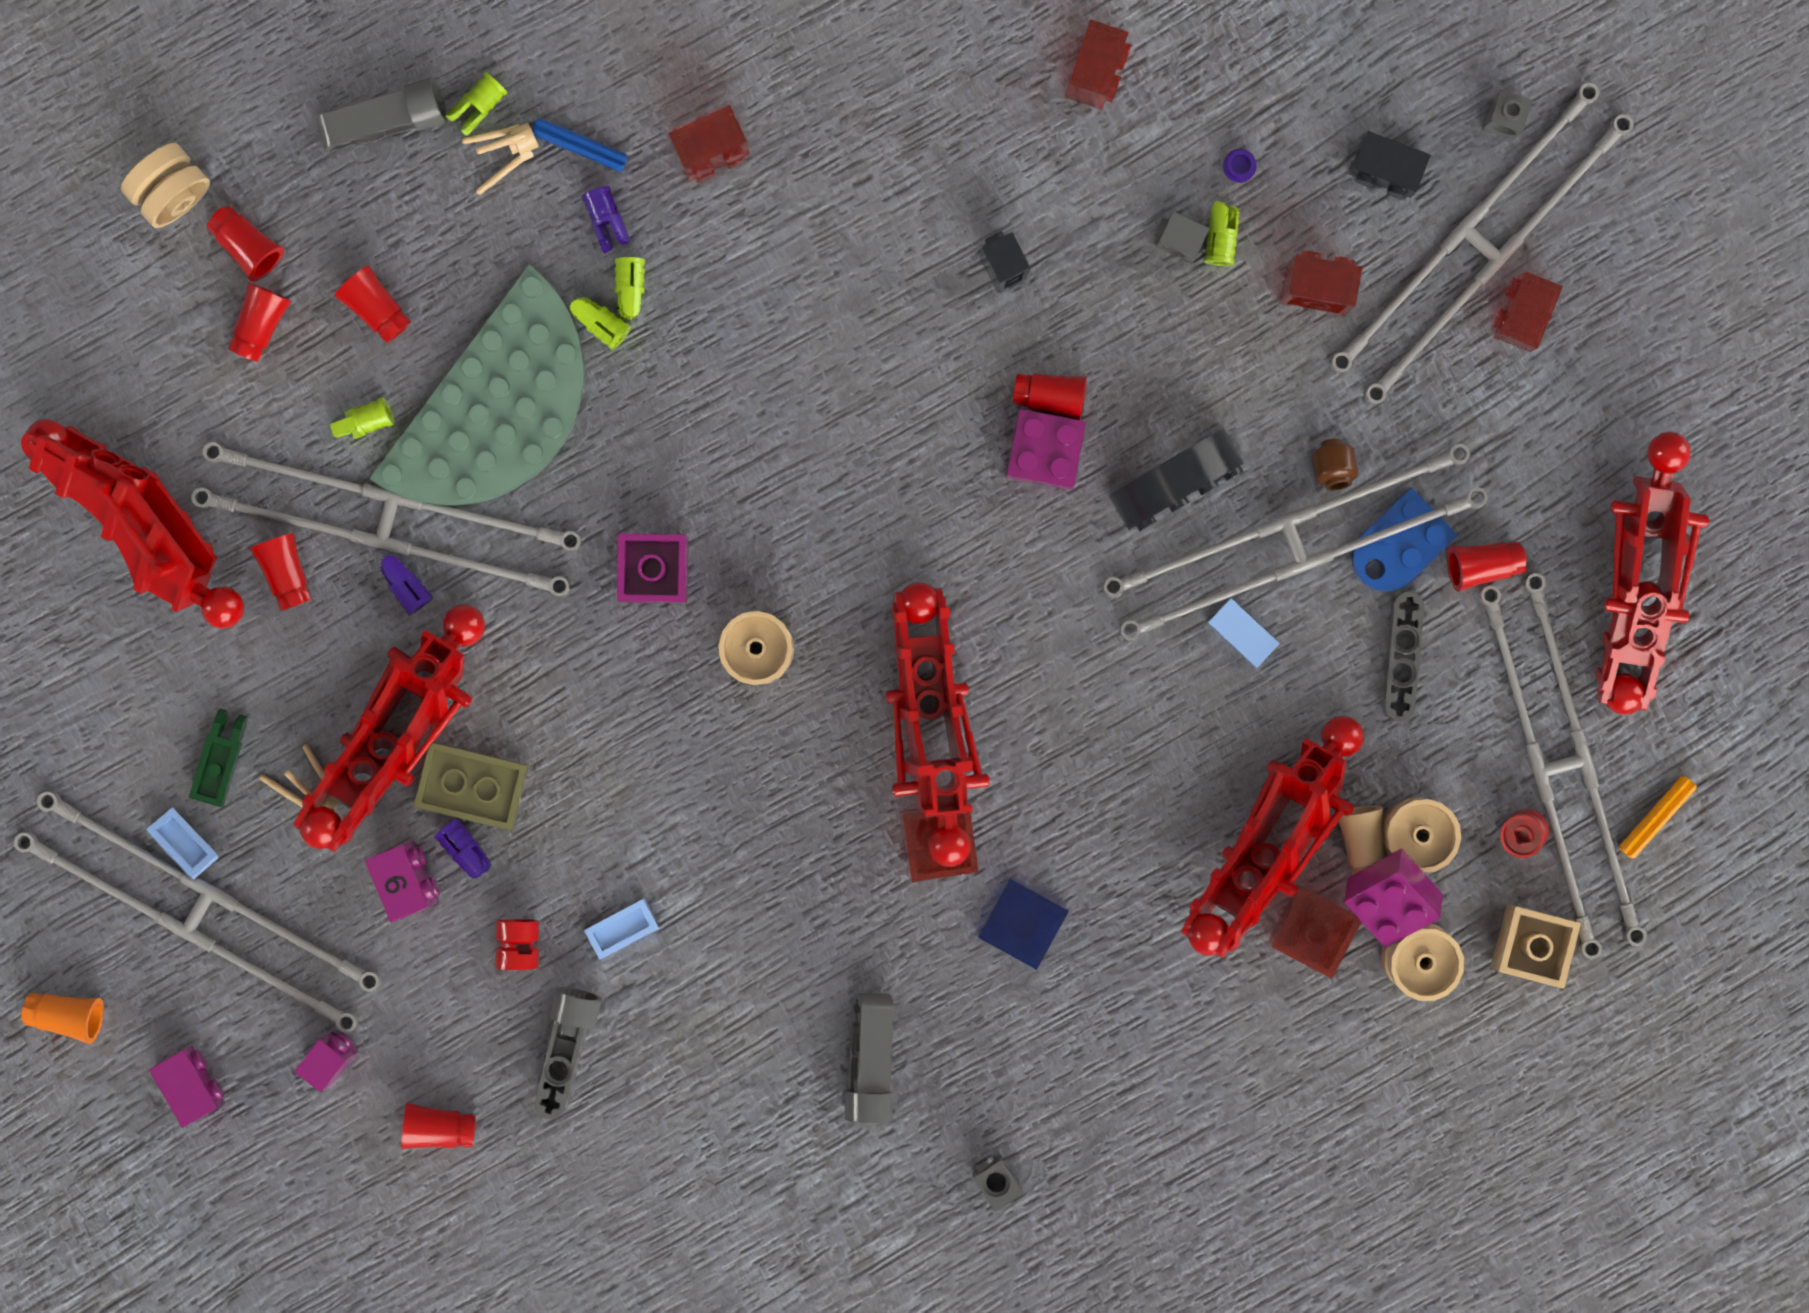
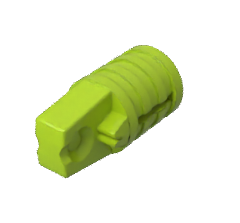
M381 397L377 401H371L369 404H363L360 407L344 411L346 418L331 423L330 427L334 437L340 438L352 434L353 438L357 439L368 435L370 432L383 429L386 426H393L395 422L388 402L384 397Z

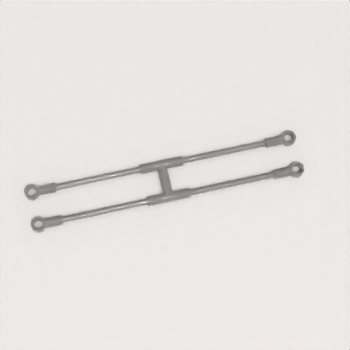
M1585 83L1577 90L1576 97L1563 110L1559 120L1483 202H1479L1440 244V249L1371 325L1361 335L1358 334L1342 352L1332 357L1330 366L1334 372L1344 373L1349 370L1352 360L1368 344L1367 340L1446 254H1450L1464 238L1489 260L1479 273L1474 276L1475 280L1403 359L1396 366H1392L1376 384H1372L1366 389L1364 396L1368 403L1376 405L1384 401L1386 392L1402 376V371L1473 293L1481 285L1484 286L1523 244V239L1594 161L1601 154H1605L1621 136H1625L1632 130L1634 123L1630 116L1622 114L1613 119L1610 129L1595 144V149L1525 226L1517 234H1513L1499 250L1474 228L1489 212V207L1567 122L1570 123L1586 105H1590L1598 98L1599 89L1595 84ZM1583 89H1589L1592 92V99H1586L1583 96ZM1618 120L1626 123L1627 128L1625 131L1617 127ZM1337 357H1343L1346 360L1345 368L1337 367ZM1375 388L1380 391L1381 397L1379 400L1371 398V389Z
M216 442L207 443L203 448L204 458L212 463L223 461L243 467L249 465L362 493L363 497L384 501L377 534L357 529L351 531L239 503L236 499L213 494L211 490L206 488H197L191 495V500L197 507H214L231 512L236 510L349 538L351 542L407 556L413 554L526 582V585L548 590L558 597H563L570 591V583L564 577L557 576L551 578L531 572L528 574L412 546V543L390 538L397 505L416 510L426 509L535 536L538 540L561 545L568 551H576L582 544L580 535L574 531L564 533L543 527L537 529L445 505L417 502L378 486L366 483L360 485L251 458L248 454L226 449ZM212 447H217L219 455L212 459L209 451ZM201 492H206L208 495V500L204 504H200L198 501V496ZM569 535H574L577 538V543L574 547H568L565 543ZM559 580L564 581L566 585L565 590L561 593H557L554 589V584Z
M1456 444L1449 452L1426 460L1423 465L1316 506H1306L1300 510L1257 525L1256 529L1147 571L1140 570L1122 578L1110 577L1104 583V592L1110 598H1118L1122 595L1123 591L1143 584L1149 578L1258 536L1262 538L1281 530L1294 558L1293 562L1277 567L1269 574L1162 615L1158 613L1137 622L1132 620L1126 621L1121 626L1122 637L1126 641H1135L1139 638L1140 634L1163 626L1164 622L1271 581L1289 578L1321 564L1333 561L1336 556L1443 515L1450 516L1469 508L1480 509L1487 502L1488 496L1484 489L1476 487L1471 489L1467 495L1444 503L1441 508L1330 550V548H1327L1309 556L1306 555L1295 525L1313 517L1315 518L1318 513L1428 471L1432 473L1450 465L1461 466L1469 459L1470 451L1468 447L1463 444ZM1462 450L1465 453V459H1455L1453 451ZM1471 494H1481L1482 502L1479 504L1472 502ZM1111 582H1117L1120 585V590L1117 593L1108 591L1107 587ZM1128 625H1133L1137 628V633L1129 637L1124 633V629Z
M1531 573L1524 578L1523 586L1526 591L1530 592L1537 617L1540 616L1572 728L1570 734L1576 751L1574 756L1544 763L1539 743L1534 738L1503 629L1505 624L1499 606L1501 592L1495 586H1485L1479 591L1478 596L1480 602L1486 605L1492 629L1496 631L1528 743L1526 748L1541 801L1546 806L1577 915L1575 920L1581 923L1579 951L1586 958L1596 959L1601 955L1602 946L1595 940L1588 915L1584 913L1552 801L1554 800L1549 776L1577 768L1581 769L1586 789L1590 791L1622 903L1620 908L1626 926L1624 939L1630 945L1641 946L1646 942L1647 933L1639 926L1633 903L1630 902L1598 792L1597 787H1599L1596 772L1585 739L1584 730L1580 729L1548 617L1550 611L1543 590L1546 580L1539 573ZM1532 577H1536L1539 580V587L1537 589L1531 588L1529 584ZM1488 589L1492 590L1495 594L1492 602H1488L1485 599V592ZM1634 930H1638L1640 933V938L1636 942H1633L1630 937ZM1589 943H1594L1595 951L1588 955L1585 948Z
M43 792L38 796L37 805L42 811H53L73 823L78 822L180 879L182 884L200 893V896L183 923L165 912L160 913L63 859L58 856V852L38 842L36 835L31 832L20 833L15 837L14 846L19 852H30L50 864L55 863L154 918L157 920V924L169 929L207 952L212 951L313 1007L316 1013L336 1023L337 1028L341 1032L349 1033L358 1026V1017L355 1013L350 1011L342 1012L322 1000L320 1002L217 945L215 940L197 931L196 928L210 903L214 901L230 911L235 910L336 966L339 972L359 982L360 987L364 991L372 992L381 985L379 973L376 971H365L345 959L342 961L239 903L238 899L198 877L192 880L185 872L81 815V811L61 801L60 796L56 792ZM47 795H50L54 800L50 808L44 803ZM24 836L30 839V846L28 848H24L21 844ZM367 975L375 978L376 983L374 987L366 985L365 978ZM344 1016L352 1019L353 1024L351 1028L343 1026L342 1019Z

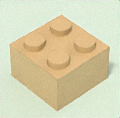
M1507 903L1490 968L1501 973L1564 989L1581 923Z

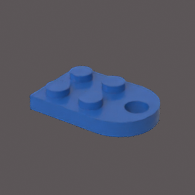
M1409 488L1358 539L1433 511V509L1413 488ZM1441 517L1352 550V566L1358 579L1367 587L1384 592L1397 590L1412 581L1458 535ZM1370 560H1376L1382 565L1383 572L1378 579L1369 578L1365 572V566Z

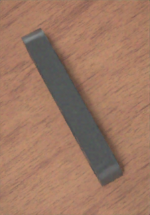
M1411 591L1398 594L1393 599L1391 605L1382 706L1385 715L1394 721L1409 719L1414 713L1416 704L1424 602L1421 596ZM1407 597L1410 598L1412 604H1416V610L1410 611L1408 621H1415V627L1410 625L1397 626V619L1405 620V610L1400 609L1399 605L1402 602H1406ZM1402 630L1409 631L1414 638L1413 645L1406 650L1401 649L1396 643V636ZM1399 663L1406 664L1411 671L1410 678L1404 683L1396 681L1393 677V669ZM1391 686L1397 688L1409 687V694L1402 692L1401 701L1407 704V709L1402 710L1400 716L1396 715V710L1390 708L1391 702H1397L1398 692H1391Z

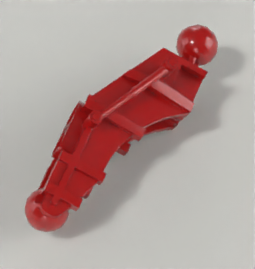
M41 419L29 426L21 439L22 450L31 460L28 469L35 473L42 472L56 488V495L61 498L70 497L103 525L100 537L107 541L114 540L132 577L133 590L140 594L147 591L172 604L171 609L175 612L197 604L201 607L204 620L215 628H231L239 622L244 615V603L240 594L233 588L225 586L212 589L207 588L217 559L213 552V547L210 543L205 542L191 523V518L185 510H181L160 482V477L155 472L146 467H139L116 453L106 450L107 446L85 436L71 425L63 427L57 421Z
M1673 431L1662 432L1650 442L1647 458L1650 465L1654 468L1652 478L1634 476L1633 483L1638 490L1635 503L1613 500L1610 505L1611 513L1616 514L1613 555L1614 570L1612 598L1607 597L1604 601L1605 611L1613 612L1609 631L1604 632L1602 638L1605 646L1602 668H1597L1595 677L1599 683L1597 689L1598 703L1606 704L1610 710L1620 715L1633 714L1638 710L1646 711L1649 701L1652 698L1655 699L1657 692L1655 685L1660 666H1664L1666 659L1664 651L1672 621L1687 623L1690 617L1689 611L1684 610L1683 605L1701 527L1706 528L1709 524L1708 515L1689 512L1691 498L1681 483L1672 482L1674 473L1685 468L1691 458V447L1688 440L1683 435ZM1660 511L1659 516L1655 520L1647 521V516L1650 512ZM1687 525L1692 526L1691 535L1687 533ZM1645 536L1662 539L1660 575L1657 584L1650 581L1639 583ZM1683 555H1686V559H1685V563H1684V568H1683V569H1684V572H1683L1682 582H1681V586H1680V578H1681V571H1682ZM1650 596L1656 597L1655 602L1651 605H1642L1646 598ZM1648 628L1647 633L1643 636H1633L1638 629ZM1619 662L1642 666L1640 677L1638 678L1630 673L1616 674Z
M915 582L906 586L902 592H894V602L892 603L891 610L894 623V649L897 657L899 689L887 690L885 693V701H887V704L893 703L897 783H893L892 794H894V797L916 795L918 810L925 817L937 816L938 828L929 838V854L935 863L944 867H954L966 860L970 853L971 842L969 835L963 828L958 826L957 814L973 812L972 805L968 802L967 789L989 787L990 778L987 773L982 774L963 696L968 695L969 687L966 682L954 684L951 654H955L954 643L950 642L948 630L950 607L946 606V598L943 596L942 588H933L927 583ZM935 618L937 635L909 638L907 621L912 624L921 625ZM925 661L931 662L933 667L931 675L927 678H919L917 675L918 666ZM926 695H933L936 700L934 708L930 711H922L920 708V701ZM943 713L951 758L926 761L919 716L927 720H933ZM959 716L962 719L969 753L965 749ZM901 718L905 721L910 756H907L905 759ZM943 770H949L952 775L950 782L946 786H937V774ZM973 771L974 775L966 776L965 772ZM905 772L912 774L914 781L906 782Z
M463 604L456 605L450 609L443 620L445 634L439 639L425 630L421 634V647L412 657L395 646L389 649L387 658L390 659V662L375 687L352 734L346 732L340 738V744L346 747V749L334 764L329 762L324 768V777L313 794L308 792L302 800V809L297 814L294 827L299 829L302 839L310 847L318 850L328 848L332 852H336L340 845L347 844L353 837V832L366 816L369 817L375 810L376 803L395 780L406 787L412 784L414 775L410 774L411 770L433 741L437 739L461 706L466 708L471 704L472 696L457 687L463 677L465 656L458 651V648L460 646H472L482 638L485 632V620L482 613L476 607ZM421 671H427L432 675L430 677L423 678L418 676L417 674ZM409 690L423 701L406 732L397 741L393 734L381 731L406 691ZM450 698L454 702L448 709L447 700ZM434 725V729L431 731L426 741L414 755V752L416 751L419 744L425 737L426 733L428 732L430 727ZM383 748L389 750L391 753L385 756H380L376 754L375 751ZM365 773L371 778L366 781H359L355 776ZM330 796L350 809L343 820L334 809L323 806Z
M1345 715L1336 716L1326 722L1321 732L1322 747L1305 738L1302 742L1301 757L1291 769L1274 759L1268 763L1267 771L1270 774L1234 847L1227 846L1222 852V857L1227 860L1221 869L1215 868L1210 876V884L1201 898H1195L1190 904V913L1183 925L1182 934L1188 937L1191 947L1197 953L1205 956L1218 955L1224 958L1229 951H1235L1240 945V939L1251 926L1254 927L1257 924L1260 914L1278 891L1289 897L1296 894L1298 886L1294 884V881L1314 853L1318 851L1343 815L1348 817L1353 813L1354 805L1338 795L1342 790L1346 760L1342 757H1349L1357 753L1364 742L1361 724L1354 718ZM1291 799L1304 806L1305 810L1290 838L1283 844L1282 851L1280 852L1279 848L1275 845L1264 842ZM1330 808H1333L1336 811L1330 817ZM1312 838H1314L1315 840H1314V842L1311 844L1310 849L1308 850V852L1305 854V856L1303 857V859H1302V860L1300 861V863L1298 864L1300 858L1302 857L1303 853L1305 852V850H1306V848L1308 847L1309 843L1311 842ZM1243 886H1248V887H1251V888H1250V889H1245V888H1243ZM1216 906L1236 917L1229 926L1221 916L1211 913Z

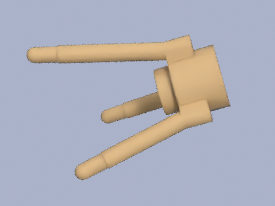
M528 122L522 125L518 123L508 128L462 139L463 144H469L505 136L503 139L477 148V154L492 151L506 145L509 146L512 154L518 152L520 154L477 188V194H482L523 161L534 157L531 150L539 146Z
M304 744L303 750L322 780L324 769L309 745ZM289 770L284 772V775L305 795L308 792L313 794L314 791L309 789ZM265 775L260 776L262 782L302 807V798ZM330 796L323 806L335 809L340 802Z

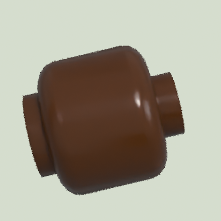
M1334 438L1323 441L1321 447L1312 454L1316 481L1318 484L1326 486L1327 490L1335 491L1348 488L1358 476L1354 448L1347 443H1341L1340 439Z

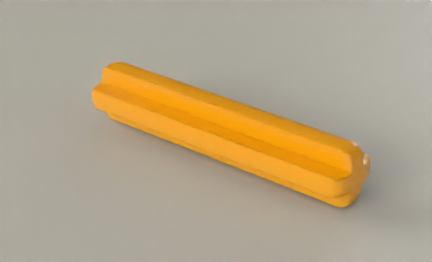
M1681 776L1619 845V849L1627 857L1635 858L1696 790L1697 786L1688 777Z

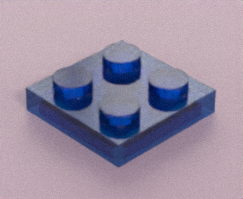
M1009 878L978 938L1037 970L1069 911Z

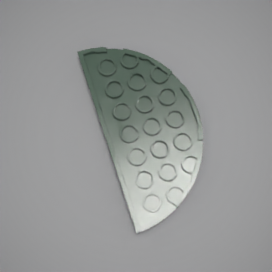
M528 265L370 477L371 481L394 494L417 502L445 506L472 505L504 496L525 482L530 481L560 451L575 424L584 390L585 370L583 351L577 328L565 303L550 283L532 266Z

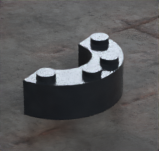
M1222 429L1110 494L1109 497L1128 530L1136 526L1140 532L1157 522L1154 515L1169 507L1171 512H1174L1188 504L1189 501L1186 496L1197 490L1202 496L1219 486L1216 482V479L1223 476L1225 481L1243 472L1240 465L1244 464L1226 431Z

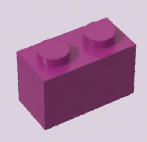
M332 1031L316 1042L294 1072L319 1092H323L336 1082L359 1051L353 1047L355 1043L348 1036L341 1032L335 1034Z
M193 1046L180 1051L149 1069L181 1128L186 1127L225 1104L222 1099L224 1092L217 1080L210 1078L205 1069L208 1067L205 1057L199 1050L195 1051Z

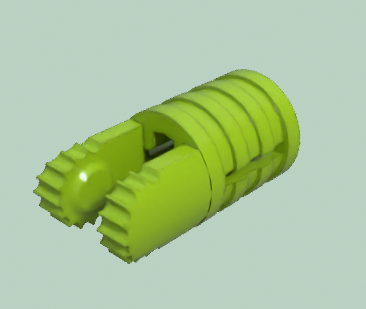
M485 72L483 77L470 88L468 93L466 92L445 116L453 122L470 105H473L476 110L463 123L460 129L468 136L489 114L488 112L495 107L494 105L508 92L489 73Z
M1217 201L1212 204L1208 227L1210 229L1207 233L1204 263L1216 266H1233L1240 212L1235 206L1230 205L1228 207L1224 202Z
M619 257L615 258L614 293L618 294L617 307L619 309L617 311L620 318L631 321L632 318L634 319L640 313L641 294L645 293V259Z
M588 297L577 298V300L574 299L571 302L569 309L571 314L587 326L586 330L594 334L597 339L599 338L612 351L621 344L631 330V326L625 324L621 318L610 312L607 307H601L596 302H592Z

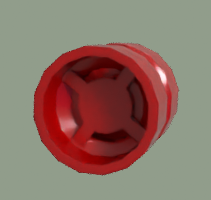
M1521 809L1514 812L1503 824L1500 832V841L1510 855L1517 858H1528L1535 855L1546 843L1549 836V825L1546 818L1540 812L1533 809Z
M496 920L495 940L500 942V946L495 949V968L502 970H530L539 968V949L534 946V942L539 940V920Z

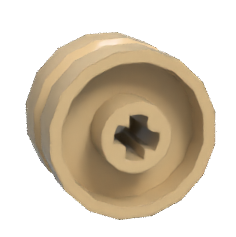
M170 143L156 149L141 160L125 177L121 184V192L135 206L142 205L141 214L152 227L161 228L176 221L194 207L208 190L210 180L197 166L189 167L190 157L177 143Z
M760 611L742 613L730 620L722 631L718 646L720 661L726 671L739 682L751 685L768 684L783 676L791 665L794 654L793 638L786 625L772 614ZM753 642H760L762 644L763 650L758 655L751 653L752 647L750 645Z
M1420 797L1406 798L1392 805L1382 819L1383 847L1386 855L1388 856L1402 848L1424 873L1436 872L1449 865L1458 853L1461 843L1460 824L1454 813L1440 802ZM1420 829L1421 833L1425 835L1423 840H1418L1416 837Z
M1434 923L1425 926L1387 948L1382 946L1381 963L1386 976L1406 996L1418 1001H1435L1447 996L1458 986L1464 973V956L1460 945L1446 931Z

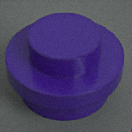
M1245 149L1231 151L1223 161L1224 174L1233 182H1246L1255 174L1257 167L1255 157Z

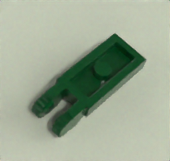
M221 708L217 711L211 732L207 733L189 794L191 799L218 807H224L248 720L247 716L240 714L235 720L231 738L222 737L220 735L227 722L228 711Z

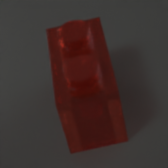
M1526 271L1517 278L1513 277L1505 293V296L1509 297L1505 310L1500 308L1493 322V327L1497 328L1493 338L1528 352L1538 349L1563 286Z

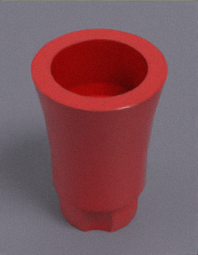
M230 206L221 207L211 216L207 223V229L236 261L251 282H256L268 275L278 265L284 255L283 247L265 236L242 214H238Z
M369 265L351 276L334 294L335 298L349 307L374 333L378 332L380 337L387 343L398 337L411 323L409 318L401 312L402 308L383 287Z
M248 282L242 308L232 332L234 336L230 341L228 350L258 362L264 348L268 347L279 321L292 300Z
M1033 373V376L1017 374L1013 404L1023 407L1028 406V410L1046 412L1081 421L1087 376H1054Z
M294 532L249 548L264 574L272 596H276L281 611L311 601V595L305 586L308 585L298 555Z
M1520 542L1450 546L1447 551L1449 577L1453 588L1457 592L1480 584L1508 579L1512 575L1525 573L1527 569L1526 553Z
M406 1102L401 1150L412 1148L457 1149V1146L473 1147L476 1115H460V1111L441 1110Z

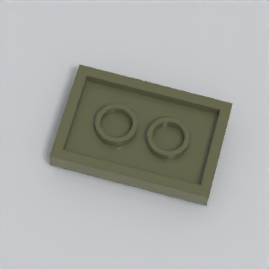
M433 742L427 749L414 807L512 831L529 765Z

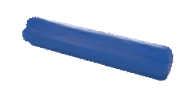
M538 118L533 126L532 132L535 137L621 172L627 164L628 157L625 153L547 120Z

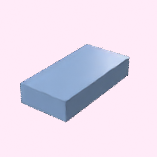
M1231 598L1207 622L1255 668H1258L1280 644Z
M173 807L146 829L147 833L192 880L219 858Z
M645 898L590 926L584 932L599 960L660 927Z

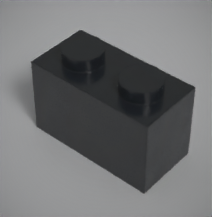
M1368 131L1361 140L1349 175L1356 177L1355 181L1367 187L1378 185L1386 188V193L1392 197L1405 199L1407 196L1411 198L1418 191L1431 154Z
M1000 231L984 240L986 244L981 248L980 259L997 293L1028 277L1030 266L1013 232L1004 235Z

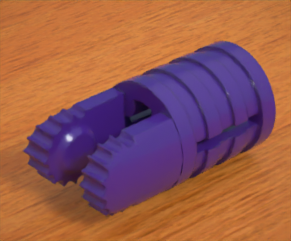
M610 186L593 189L581 196L589 212L592 226L603 253H607L614 248L607 228L609 224L618 243L624 245L630 242L621 214L618 212V207L614 202L615 199L611 194Z
M388 554V556L382 559L380 572H382L385 580L390 585L389 591L394 594V597L405 608L409 616L422 609L433 599V596L421 584L422 582L416 577V574L413 571L409 572L396 556Z
M456 818L441 829L434 838L440 842V845L446 850L447 854L452 857L455 863H458L469 877L476 879L485 872H488L492 864L479 847V843L474 840L471 833Z

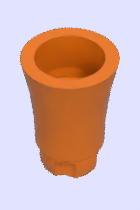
M30 993L27 995L22 1007L21 1020L25 1025L36 1027L38 1030L71 1037L90 1045L96 1040L100 1032L104 1015V1003L101 998H78L49 993L44 995Z

